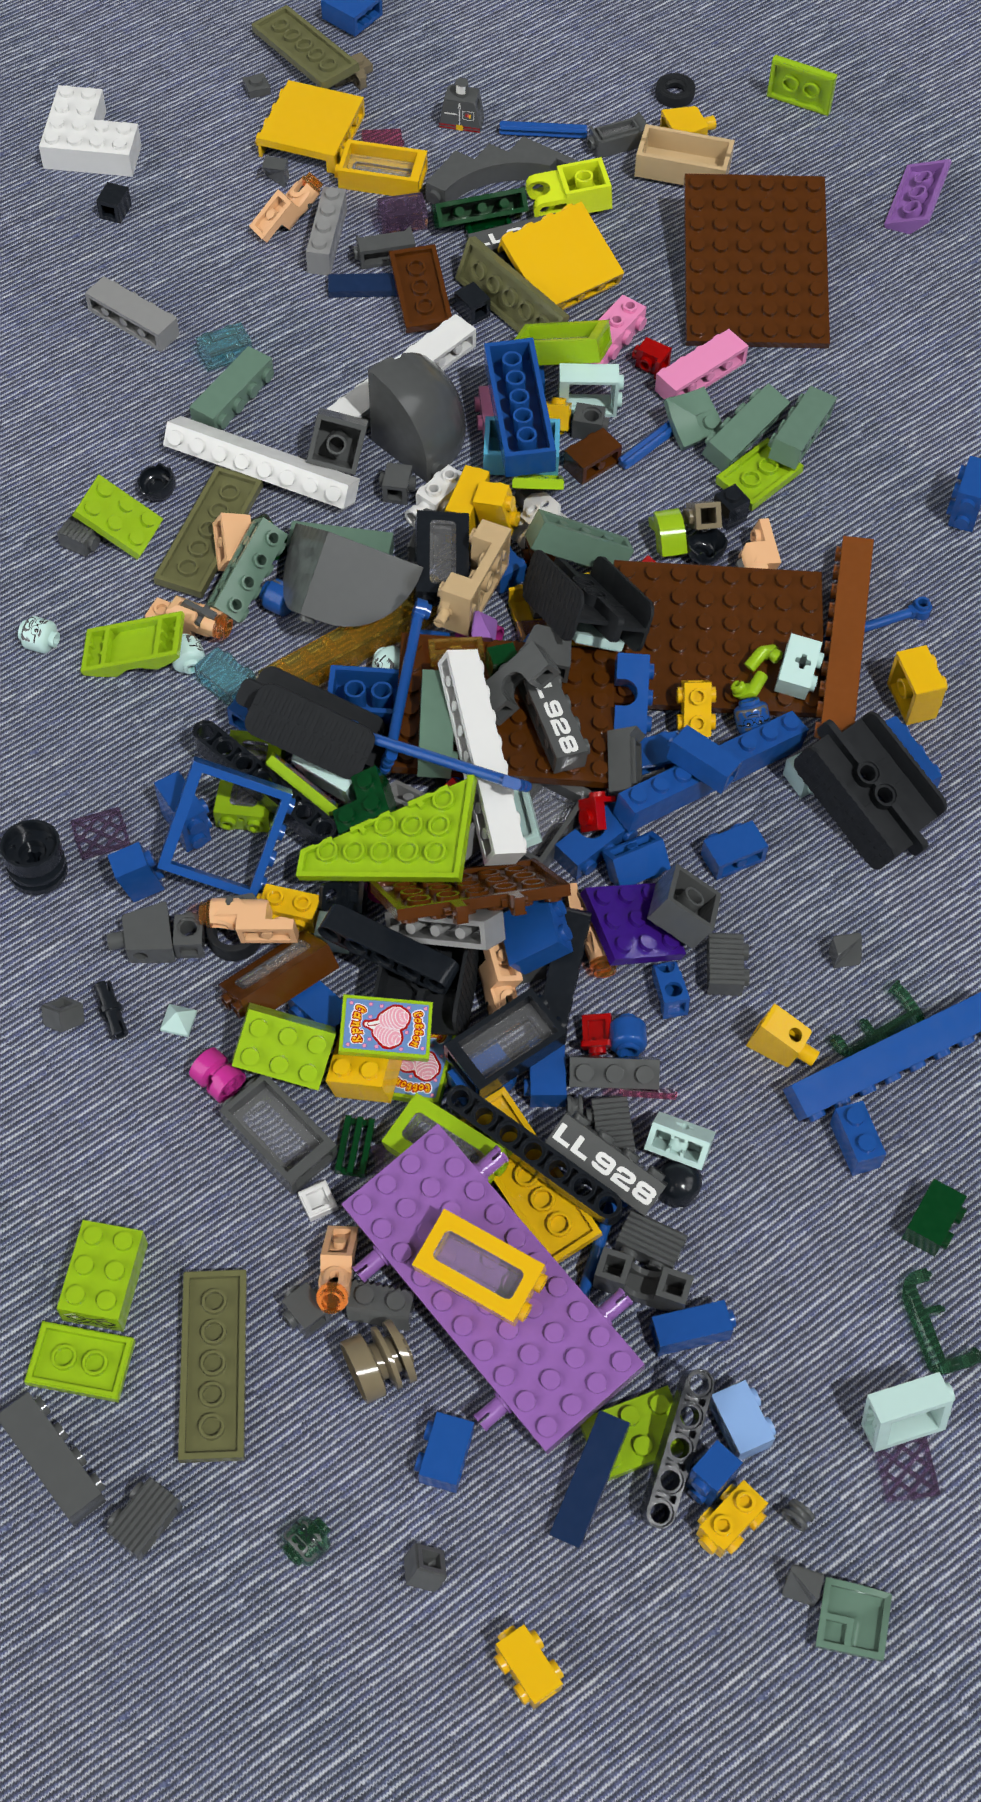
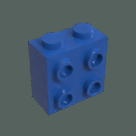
M321 0L322 19L354 37L383 15L382 0Z
M974 456L969 457L967 466L961 465L957 479L962 481H956L951 498L956 500L950 499L946 512L947 515H951L948 526L969 532L973 531L981 507V458Z
M179 770L154 782L160 812L169 826L186 780ZM194 795L179 838L186 852L201 848L211 840L209 829L212 828V824L207 816L209 808L204 799H198L196 795Z
M562 900L557 902L533 901L532 905L525 906L527 911L525 915L514 916L511 915L510 910L503 913L506 938L504 945L510 967L526 975L573 952L571 943L573 935L566 922L565 914L567 911Z

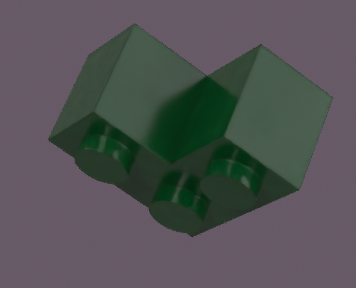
M376 765L351 776L357 800L332 811L339 835L349 832L350 827L368 819L377 818L388 810L390 812L398 810L389 780Z

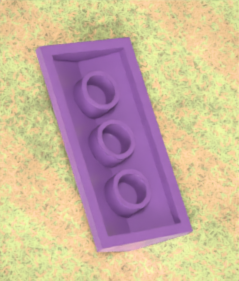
M951 159L907 165L885 220V228L912 234L929 223L951 166Z

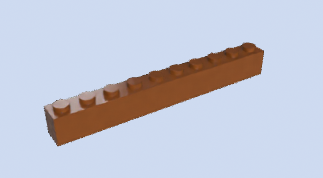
M843 536L842 546H836L834 561H838L839 565L834 564L832 580H837V583H832L830 598L835 599V602H830L828 618H833V620L827 622L825 636L831 638L830 641L825 640L824 657H828V661L823 660L821 676L826 677V681H820L818 695L824 698L823 701H818L816 717H821V722L816 721L814 738H819V740L821 738L817 733V729L828 719L832 720L841 732L855 723L874 539Z

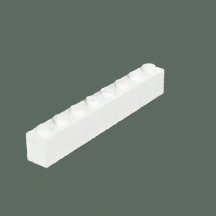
M455 314L448 320L443 321L432 332L427 333L417 343L409 346L403 353L413 352L425 355L444 371L476 347V328ZM368 379L356 385L352 391L340 397L327 409L368 420L367 427H369L371 423Z
M183 416L167 421L163 443L166 447L341 509H345L355 503L360 479L357 477L306 463L307 460Z
M478 649L447 650L437 664L459 758L462 761L508 775V764L503 757L502 739L497 732L495 724L496 714L491 707L489 699L490 689L485 682L483 674L484 664L480 660ZM463 773V775H464V780H465V779H467L466 776H467L468 774ZM476 777L477 785L472 814L484 866L516 864L527 853V842L525 837L522 836L520 814L516 811L514 803V790Z

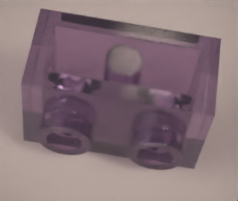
M422 192L376 198L377 218L382 234L405 231L409 226H411L412 231L428 229L427 208Z

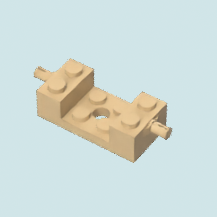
M482 519L478 527L472 529L469 536V543L472 544L469 552V562H471L469 578L451 572L446 582H441L437 593L440 597L437 608L438 615L433 622L435 626L469 637L472 631L474 612H483L509 566L511 528Z

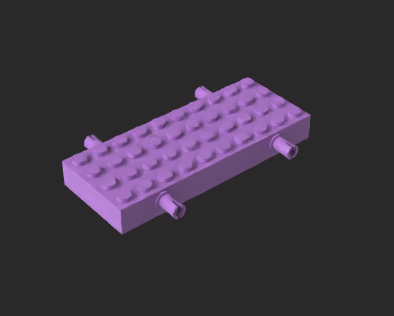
M436 1124L341 1204L374 1244L372 1247L374 1250L355 1266H352V1268L365 1283L367 1279L385 1264L387 1266L391 1265L494 1389L495 1397L477 1413L473 1414L484 1430L488 1431L507 1412L510 1414L513 1412L548 1455L645 1369L643 1361L612 1327L613 1323L611 1322L627 1307L631 1306L633 1302L628 1295L625 1297V1292L621 1288H618L600 1306H594L488 1182V1177L509 1161L504 1152H501V1149L496 1145L493 1150L477 1163L471 1162L441 1126ZM443 1209L450 1211L545 1264L547 1270L545 1275L548 1276V1280L540 1293L534 1292L529 1301L533 1306L524 1322L519 1320L514 1327L414 1270L412 1263ZM451 1232L436 1258L437 1261L505 1299H510L514 1295L523 1279V1272L520 1269L454 1232Z

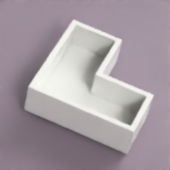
M58 85L39 145L43 168L133 177L142 146L138 124L105 121L106 106L103 89Z

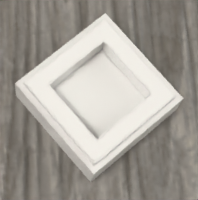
M326 1180L298 1192V1197L310 1222L338 1210V1205Z

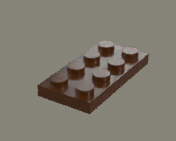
M436 245L389 251V259L406 333L436 329L443 321L451 318V309Z

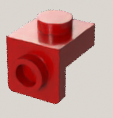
M605 791L590 792L589 798L578 800L581 833L607 830L604 804L616 802V796H606Z
M611 1013L582 1015L583 1041H581V1048L584 1051H589V1055H605L606 1050H611V1040L609 1039L612 1021Z

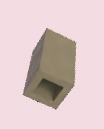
M712 500L686 502V508L682 510L684 524H687V528L695 530L722 528L721 502Z

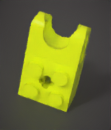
M602 157L558 165L557 170L534 174L526 180L527 194L531 199L535 200L533 203L535 217L547 215L548 213H557L566 205L571 203L575 205L581 201L588 213L612 209V186ZM536 184L543 185V187L537 189L533 188ZM543 207H549L545 211H540Z

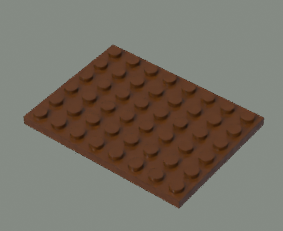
M685 173L686 346L704 345L717 334L730 329L748 347L828 349L830 345L825 176Z
M614 560L613 565L652 601L655 608L650 631L641 651H632L626 644H624L622 652L620 651V653L649 654L650 663H654V678L649 680V690H653L652 706H648V709L681 711V703H677V687H681V680H709L712 682V687H716V703H712L711 712L733 713L734 709L738 706V702L743 699L733 696L731 690L732 683L737 680L750 683L755 673L762 671L767 674L768 679L756 697H759L760 701L768 704L770 716H782L793 711L798 717L821 718L816 717L818 701H823L824 698L818 696L820 681H824V677L821 676L822 664L820 669L815 668L814 675L818 676L814 692L809 691L805 700L775 692L774 689L791 633L822 642L820 652L824 653L822 572ZM774 644L778 646V650L782 651L783 656L777 663H772L769 659L764 660L755 672H752L744 665L747 659L760 646ZM614 686V707L615 705L627 706L635 701L634 694L629 688Z
M402 633L398 685L409 633ZM420 634L398 741L418 747L422 670H439L437 663L447 650L478 649L480 660L484 664V678L488 680L490 676L485 665L487 647L513 642L518 653L525 642L505 640L485 642L466 637ZM571 646V666L567 683L562 682V690L564 695L567 694L569 696L573 716L578 717L582 737L586 738L590 745V754L587 755L584 767L553 773L520 691L516 687L514 699L520 709L500 726L496 724L497 732L502 739V753L504 760L508 764L509 776L517 777L530 783L609 789L607 731L614 730L615 651L596 647ZM453 745V751H458L457 745ZM398 752L391 773L417 774L418 759ZM455 770L451 771V777L464 778L463 773Z

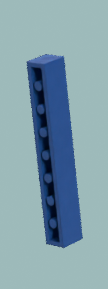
M793 711L719 745L742 760L738 775L733 782L801 749L809 729ZM674 766L620 792L613 814L630 833L715 790L679 766Z
M981 992L782 1089L798 1121L808 1118L811 1123L827 1115L824 1109L832 1105L834 1108H839L851 1103L852 1101L849 1097L856 1093L863 1097L876 1091L877 1089L874 1084L882 1080L887 1085L902 1078L899 1072L908 1068L910 1073L926 1066L925 1059L933 1056L936 1061L951 1053L949 1047L958 1044L959 1048H962L976 1041L973 1035L981 1032Z

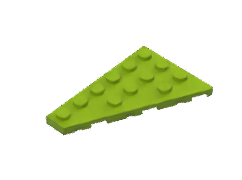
M467 775V779L452 786L446 784L433 793H426L408 801L407 806L390 812L388 810L377 818L361 822L350 827L349 832L335 838L330 836L323 839L319 844H312L301 849L296 877L300 881L462 882L477 785L475 775Z

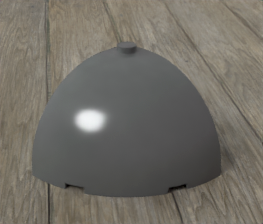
M402 353L400 358L394 359L389 357L368 369L371 440L400 463L412 465V472L428 483L436 472L441 471L448 464L450 465L460 453L466 436L465 414L462 401L454 384L435 362L420 353Z
M296 523L284 567V600L291 611L300 614L299 620L314 625L315 620L342 627L362 626L376 622L395 611L415 588L423 567L329 531Z

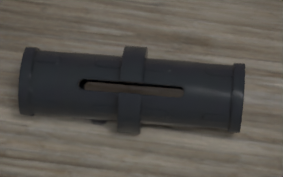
M104 980L96 983L93 988L101 1008L99 1013L106 1022L110 1039L119 1040L126 1037L129 1032L122 1017L121 1011H123V1008L115 997L111 981L107 980L105 982Z

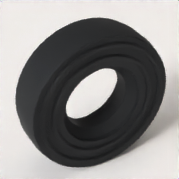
M681 73L665 74L657 81L656 98L661 104L670 108L685 107L694 99V81ZM680 88L683 92L671 93L667 89Z

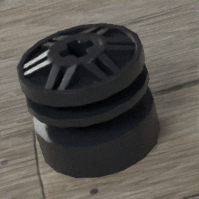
M25 820L11 826L3 834L0 842V851L9 874V879L15 889L24 894L41 895L55 890L62 884L66 878L68 866L59 833L53 825L42 820Z

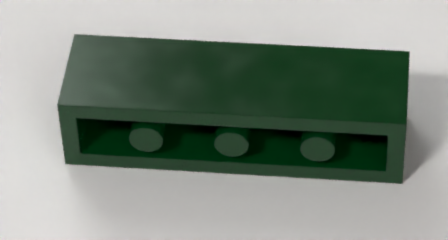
M525 187L430 205L434 229L529 211Z

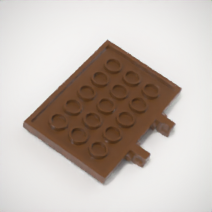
M536 858L519 860L516 864L482 865L464 868L462 882H370L371 893L397 921H401L404 924L416 923L419 921L418 918L423 917L443 919L447 916H452L454 924L469 923L468 915L476 913L477 909L484 908L490 911H498L509 907L511 915L527 914L525 906L532 905L533 901L557 902L561 900V897L571 896L570 884Z

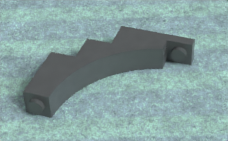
M524 136L509 152L489 143L475 159L455 150L426 181V201L436 204L456 200L469 191L485 185L504 181H526L531 175L557 170L558 165L579 161Z

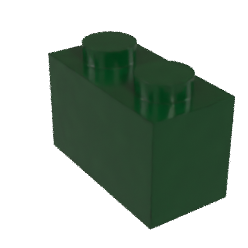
M933 1179L902 1239L934 1257L940 1247L946 1250L954 1236V1233L949 1231L952 1224L959 1225L967 1211L966 1208L962 1207L967 1196Z

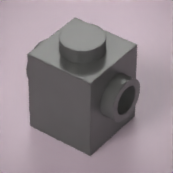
M387 462L386 470L381 472L379 487H382L383 502L408 505L410 492H415L416 476H412V465Z
M308 1282L301 1286L296 1285L286 1292L282 1300L284 1312L281 1314L291 1329L297 1327L306 1339L331 1321L330 1310L321 1308L317 1302L318 1287L313 1289Z

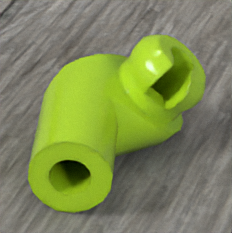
M774 644L760 646L747 659L744 665L752 672H755L764 660L769 659L772 663H777L782 658L783 653Z
M757 671L750 683L739 682V680L733 682L731 685L733 696L738 699L756 697L768 679L767 674Z

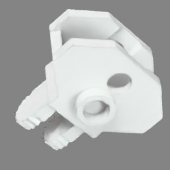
M546 492L532 493L524 500L523 512L520 514L522 520L518 527L514 528L511 539L516 541L517 545L525 549V533L538 509L568 518L561 512L560 504Z

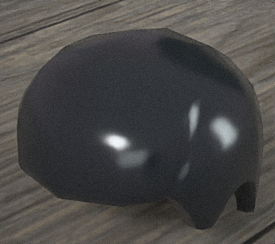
M162 463L143 470L137 480L140 493L151 501H163L172 495L176 487V479L172 469L164 466Z
M717 528L710 529L707 532L696 530L687 539V552L694 562L711 565L723 557L728 540L725 534Z
M672 1159L660 1168L659 1171L665 1175L663 1180L668 1184L658 1198L662 1203L673 1208L689 1206L698 1196L702 1187V1174L700 1171Z

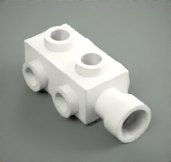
M448 464L444 469L436 472L427 484L419 487L415 495L416 505H413L405 512V518L408 523L415 527L417 510L428 508L445 512V508L462 471Z

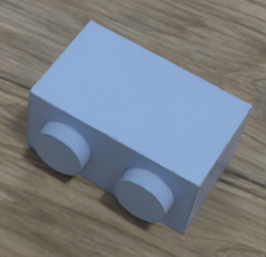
M746 1380L712 1394L709 1408L730 1451L740 1460L771 1448L775 1440L774 1435H776L771 1419L764 1417L759 1408L761 1400L757 1391L753 1387L749 1388Z

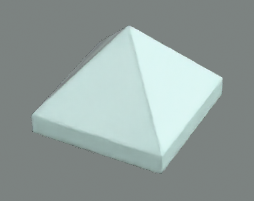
M169 1004L160 1031L189 1037L197 1010Z

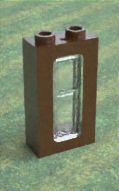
M304 929L299 932L298 943L280 944L218 984L223 993L220 999L227 1010L233 1009L239 1019L245 1018L249 1002L275 1010L340 967L328 943Z

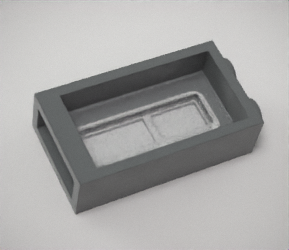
M532 783V789L529 792L543 842L528 847L526 849L527 853L520 860L536 858L542 864L549 867L554 860L555 844L572 832L579 823L578 800L589 798V793L592 792L585 787Z
M261 1075L259 1078L251 1079L245 1085L242 1092L236 1097H229L219 1110L222 1123L292 1195L338 1156L337 1145L269 1076Z

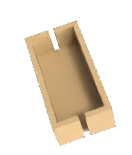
M646 124L636 154L634 176L684 185L685 173L728 174L735 140Z

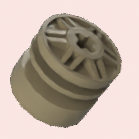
M391 1319L382 1322L385 1337L382 1336L377 1326L370 1327L373 1341L370 1344H367L360 1333L340 1341V1347L346 1364L366 1404L386 1396L384 1380L387 1378L390 1379L396 1389L403 1388L400 1372H402L409 1384L417 1381L411 1350L403 1334L397 1330Z

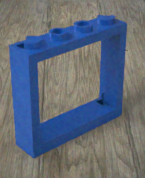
M194 756L157 861V868L238 895L253 893L257 897L258 892L263 893L268 878L264 877L267 866L272 867L277 855V851L273 850L276 840L282 841L286 830V825L283 824L286 813L291 815L296 799L292 798V789ZM202 773L280 799L250 886L172 861Z

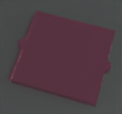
M401 129L362 130L364 142L404 146Z
M619 1089V1094L627 1097L676 1100L677 1091L673 1089Z

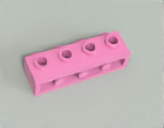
M622 295L599 319L609 320L612 339L611 346L600 363L583 364H608L611 360L616 359L620 350L625 345L630 344L633 336L638 331L644 329L647 318H645L646 306Z
M730 329L717 334L704 345L696 347L691 353L680 357L668 367L662 368L656 374L655 392L665 400L666 398L685 394L701 387L707 388L746 363L748 345Z

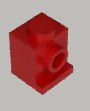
M646 337L640 345H636L632 358L636 359V367L654 374V379H656V374L662 368L670 365L672 348Z

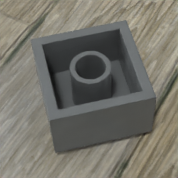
M320 407L306 463L355 475L368 420Z
M676 863L656 882L647 919L673 935L678 941L694 949L714 930L722 894Z

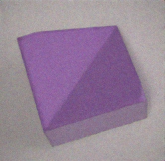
M475 611L473 614L472 638L485 642L496 640L497 620L480 611Z

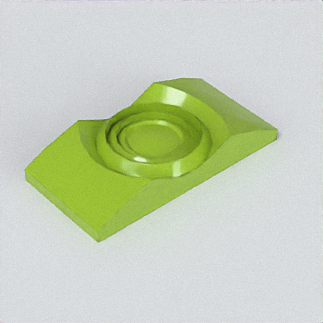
M183 611L87 629L81 673L84 676L118 677L131 669L157 670L171 664L180 658L185 614Z

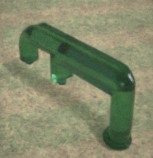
M897 980L890 987L888 993H892L899 1000L907 1013L876 1030L868 1019H860V1028L866 1037L849 1046L840 1034H832L829 1042L839 1055L849 1057L925 1020L924 1013L910 993L900 984V980Z
M922 1268L909 1273L904 1279L902 1301L928 1370L932 1374L940 1372L942 1376L981 1363V1352L974 1346L971 1347V1351L945 1359L930 1317L944 1312L945 1307L939 1304L924 1308L916 1285L930 1281L932 1273L927 1271L926 1268Z

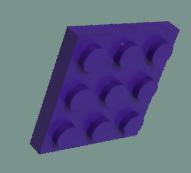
M655 883L586 887L580 893L586 910L592 912L591 921L610 966L681 960L686 955L680 941L647 919L656 886Z

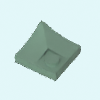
M705 387L664 400L667 417L681 451L704 442L713 431L718 433L721 430L719 427L723 422Z
M826 1577L815 1648L883 1662L892 1594L867 1586Z

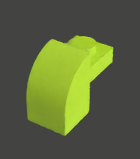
M679 508L653 512L654 516L648 517L649 527L655 532L657 553L662 557L687 554L686 530Z

